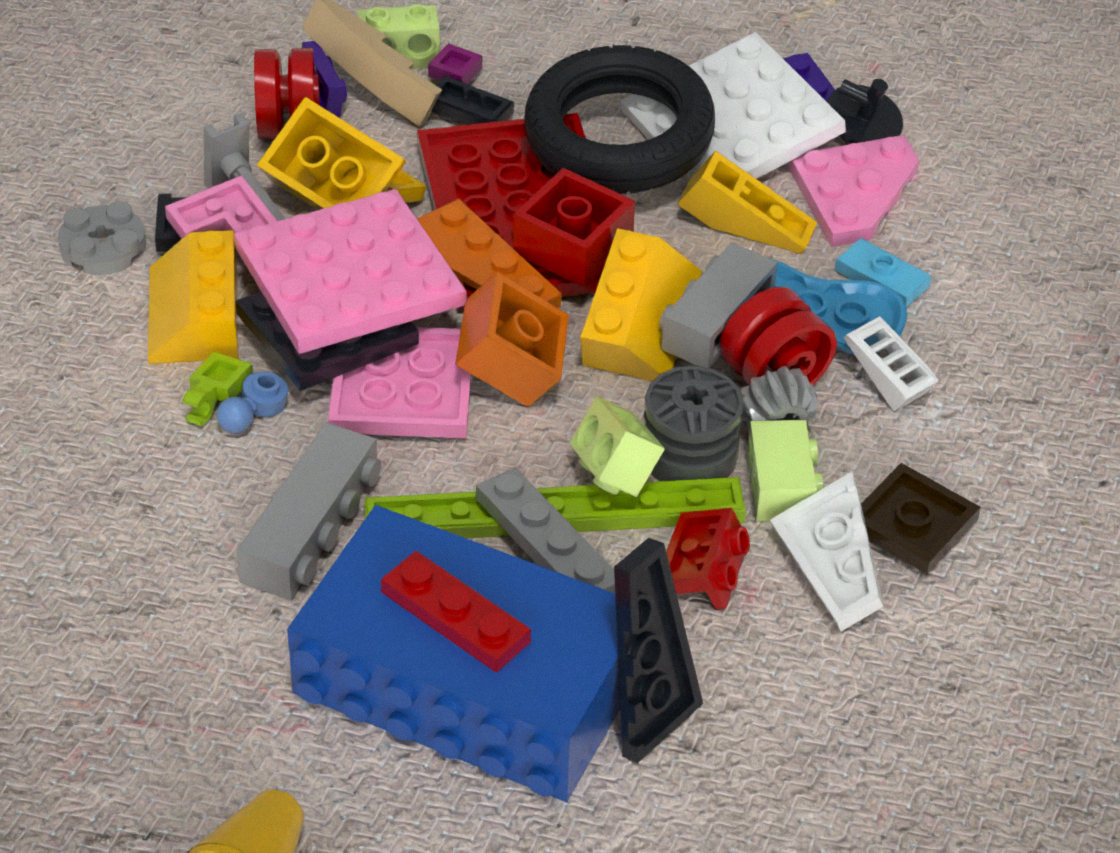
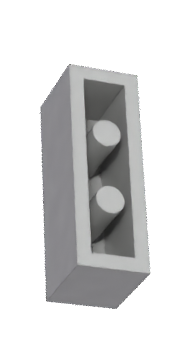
M731 242L719 256L715 255L711 258L705 272L697 280H691L688 283L683 296L674 305H668L662 313L659 322V328L662 329L661 350L694 365L710 368L721 356L719 350L721 334L731 316L743 303L756 294L775 287L778 262Z

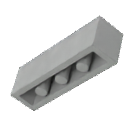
M325 422L236 550L240 583L292 601L303 584L308 585L311 582L318 560L324 551L329 552L334 547L340 527L346 518L351 519L355 515L361 495L367 486L372 487L379 477L381 461L377 459L376 438Z

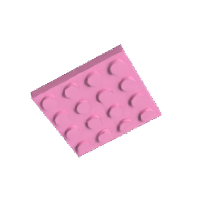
M396 189L379 192L365 198L339 203L332 207L299 214L292 218L255 226L252 229L234 233V245L299 354L464 306L467 301V291Z

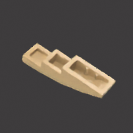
M314 0L302 28L336 63L379 99L419 127L424 124L442 89L411 70L414 62L386 45L384 41L387 35L332 0Z

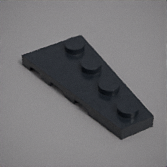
M647 538L614 566L622 757L635 763L640 762L703 704L665 545L651 538Z

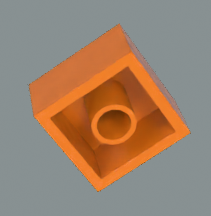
M496 272L468 297L465 302L455 365L529 407L561 380L569 315L501 273Z

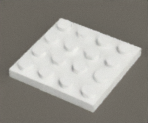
M757 32L689 65L702 78L711 94L715 109V128L711 143L703 158L693 169L682 176L687 183L715 150L757 179L846 132L845 120ZM632 94L620 100L622 112L647 140L667 131L677 119L668 107L654 99Z

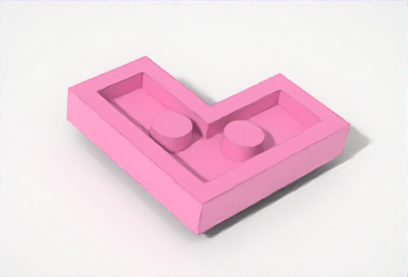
M242 175L165 206L166 219L181 239L189 232L234 230V233L252 229L255 226L277 222Z

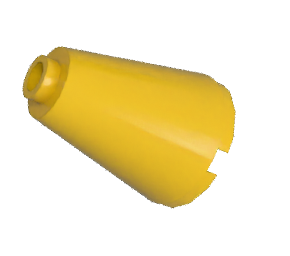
M274 789L262 791L186 853H295L304 822L303 810L299 803L286 792Z

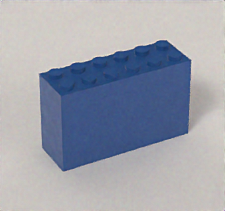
M375 505L287 628L292 690L294 694L299 695L306 702L324 705L344 713L353 721L369 723L389 731L398 739L414 741L436 750L446 758L459 759L481 768L493 777L507 778L529 787L538 795L552 796L564 802H568L620 711L615 593ZM414 551H418L531 629V643L495 673L381 593V579Z

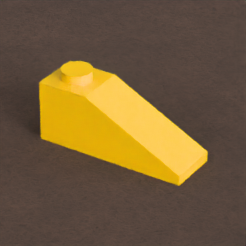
M716 150L690 178L677 205L712 229L799 254L806 249L818 223Z

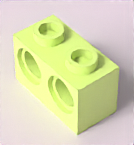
M415 4L409 7H373L357 10V17L387 35L384 41L386 45L414 62L412 69L428 68L430 61L440 52V28L436 5Z
M598 396L595 397L569 442L580 457L579 464L593 473L595 476L593 482L598 487L614 495H617L622 490L635 497L638 496L665 450L635 413Z

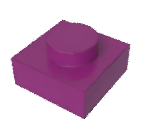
M448 43L428 64V77L440 81L446 76L468 84L483 68V55Z

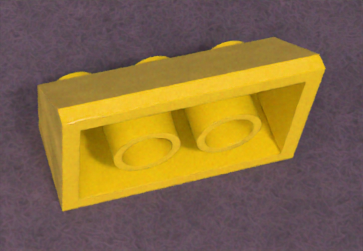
M617 228L580 336L583 366L653 381L661 373L673 369L677 356L661 350L662 329L659 328L660 318L666 307L670 304L674 305L683 296L688 283L691 280H697L703 274V271L660 237Z
M234 230L189 232L150 266L149 364L205 361L213 352L239 359L238 315L235 302L238 300V281Z

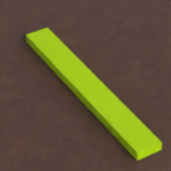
M739 477L645 482L637 497L622 490L617 495H614L597 485L536 488L577 532L676 527L682 512L733 508L740 523H745L746 517ZM476 491L364 498L365 519L373 507L378 505L464 538L510 536L476 500Z

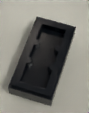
M444 76L436 84L442 91L431 112L462 124L470 125L507 121L514 113L513 101Z

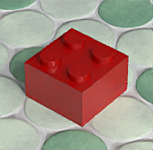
M562 168L513 214V249L525 260L585 288L603 271L617 228L634 232L635 201Z

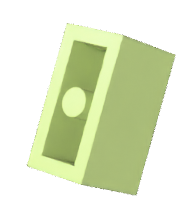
M806 420L750 421L747 458L756 522L770 521V519L823 489L822 473H814V467L817 466L818 462L816 439H809Z

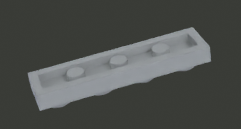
M513 468L476 485V500L537 565L615 593L614 569L517 468Z

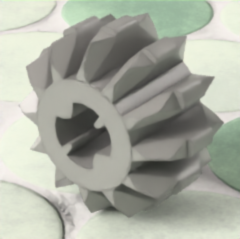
M783 366L775 372L767 370L765 375L751 378V385L745 386L740 390L744 403L741 418L749 429L750 421L806 420L808 422L816 417L815 409L819 406L816 399L817 393L813 384L809 383L800 368L789 370L786 366Z

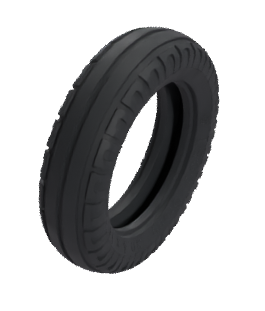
M613 45L612 48L603 46L591 48L590 51L587 49L558 61L546 70L534 84L525 107L524 125L527 140L534 155L554 176L562 168H565L619 194H627L629 191L630 193L649 191L651 188L656 189L665 186L693 169L703 158L711 143L715 128V109L706 84L683 61L658 50L654 52V49ZM614 93L636 94L654 99L668 107L677 118L667 131L652 139L622 145L588 140L571 131L563 122L567 112L579 103L596 96Z

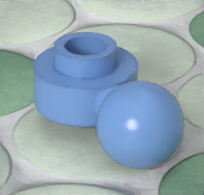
M256 372L249 375L243 382L241 397H229L219 405L217 409L219 425L227 432L240 433L249 428L254 415L271 417L281 413L286 406L288 395L287 383L280 376L270 372Z

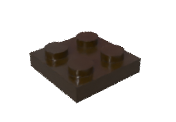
M900 463L861 503L869 542L926 575L978 520L981 508L903 463Z

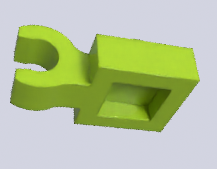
M213 352L189 377L191 389L186 392L182 400L184 404L194 407L185 417L186 421L204 426L210 420L217 400L224 401L229 397H236L242 391L244 380L253 374L252 363Z

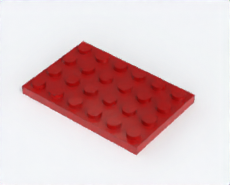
M578 113L566 114L563 118L565 125L574 133L586 138ZM524 119L417 130V144L433 209L436 210L460 199L513 248V214L554 177L534 155L527 140ZM526 260L562 293V297L595 293L602 275L601 272L584 288ZM464 287L467 291V298L477 290L473 287Z

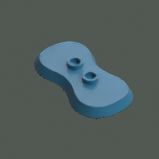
M774 260L778 262L775 287H788L796 292L810 306L811 311L821 317L834 330L837 339V350L854 355L844 337L879 316L899 336L901 335L907 320V307L903 298L891 288L867 280L821 279L806 275L782 262ZM876 334L864 339L869 346L880 341Z

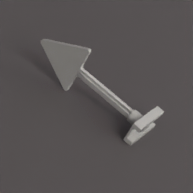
M242 113L234 115V126L217 132L212 124L204 126V185L207 189L242 175L277 221L284 220V216L252 174V167L249 164L250 124Z

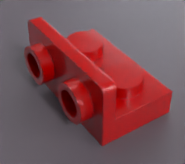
M733 508L680 513L666 551L676 594L706 592L716 610L727 608L731 593L737 587L738 573L744 556L747 555L750 548L748 531L745 527L741 526Z

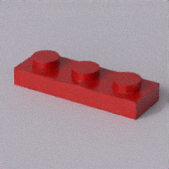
M414 551L381 579V593L495 673L531 643V629L418 551Z

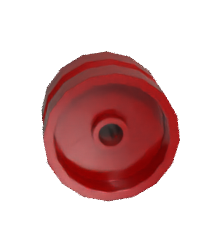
M313 48L291 49L288 54V74H282L281 56L276 49H255L254 91L259 140H275L284 127V114H290L291 117L305 97L320 106L318 74H315Z
M773 287L750 298L731 316L721 334L719 350L723 360L736 374L744 378L747 386L751 385V378L761 377L765 375L767 370L775 372L783 366H786L789 370L800 368L809 383H812L814 386L827 371L835 356L837 339L834 330L821 317L813 313L810 306L796 292L788 287Z

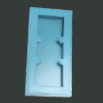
M862 238L841 254L835 263V271L851 280L873 281L891 288L903 298L906 307L930 287L931 275Z

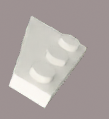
M852 472L770 519L774 530L840 631L845 630L883 607L857 483Z

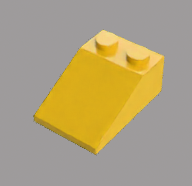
M305 97L260 159L257 166L271 182L307 205L321 210L339 203H346L372 196L379 192H385L405 165L406 160Z

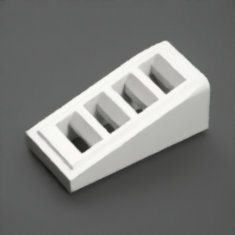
M880 316L844 337V340L894 412L926 394L939 382L925 362ZM876 334L880 341L869 346L864 339ZM886 349L890 355L881 359L876 353ZM896 363L899 369L894 372L889 365ZM905 377L909 383L906 385L901 378Z

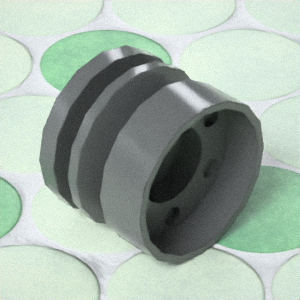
M684 366L661 373L649 384L645 395L644 423L665 448L651 472L655 479L659 481L728 478L734 472L738 459L739 431L742 424L741 416L744 403L740 389L729 377L715 369L700 366Z

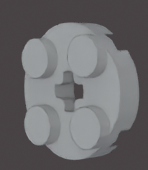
M122 201L85 209H70L64 214V224L58 233L60 253L65 263L72 267V261L77 265L83 266L84 273L92 275H106L123 271L133 265L132 258L139 251L142 256L146 249L144 224L139 216L132 213V207ZM107 238V241L99 242L98 239Z

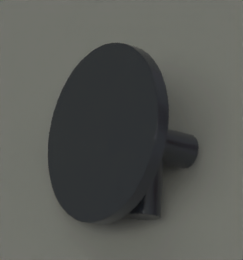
M844 79L841 87L834 90L829 96L827 103L845 120L846 132L839 136L848 143H861L900 136L903 130V117L897 105L885 95L888 84L884 80L874 79L871 86L868 87L857 85Z

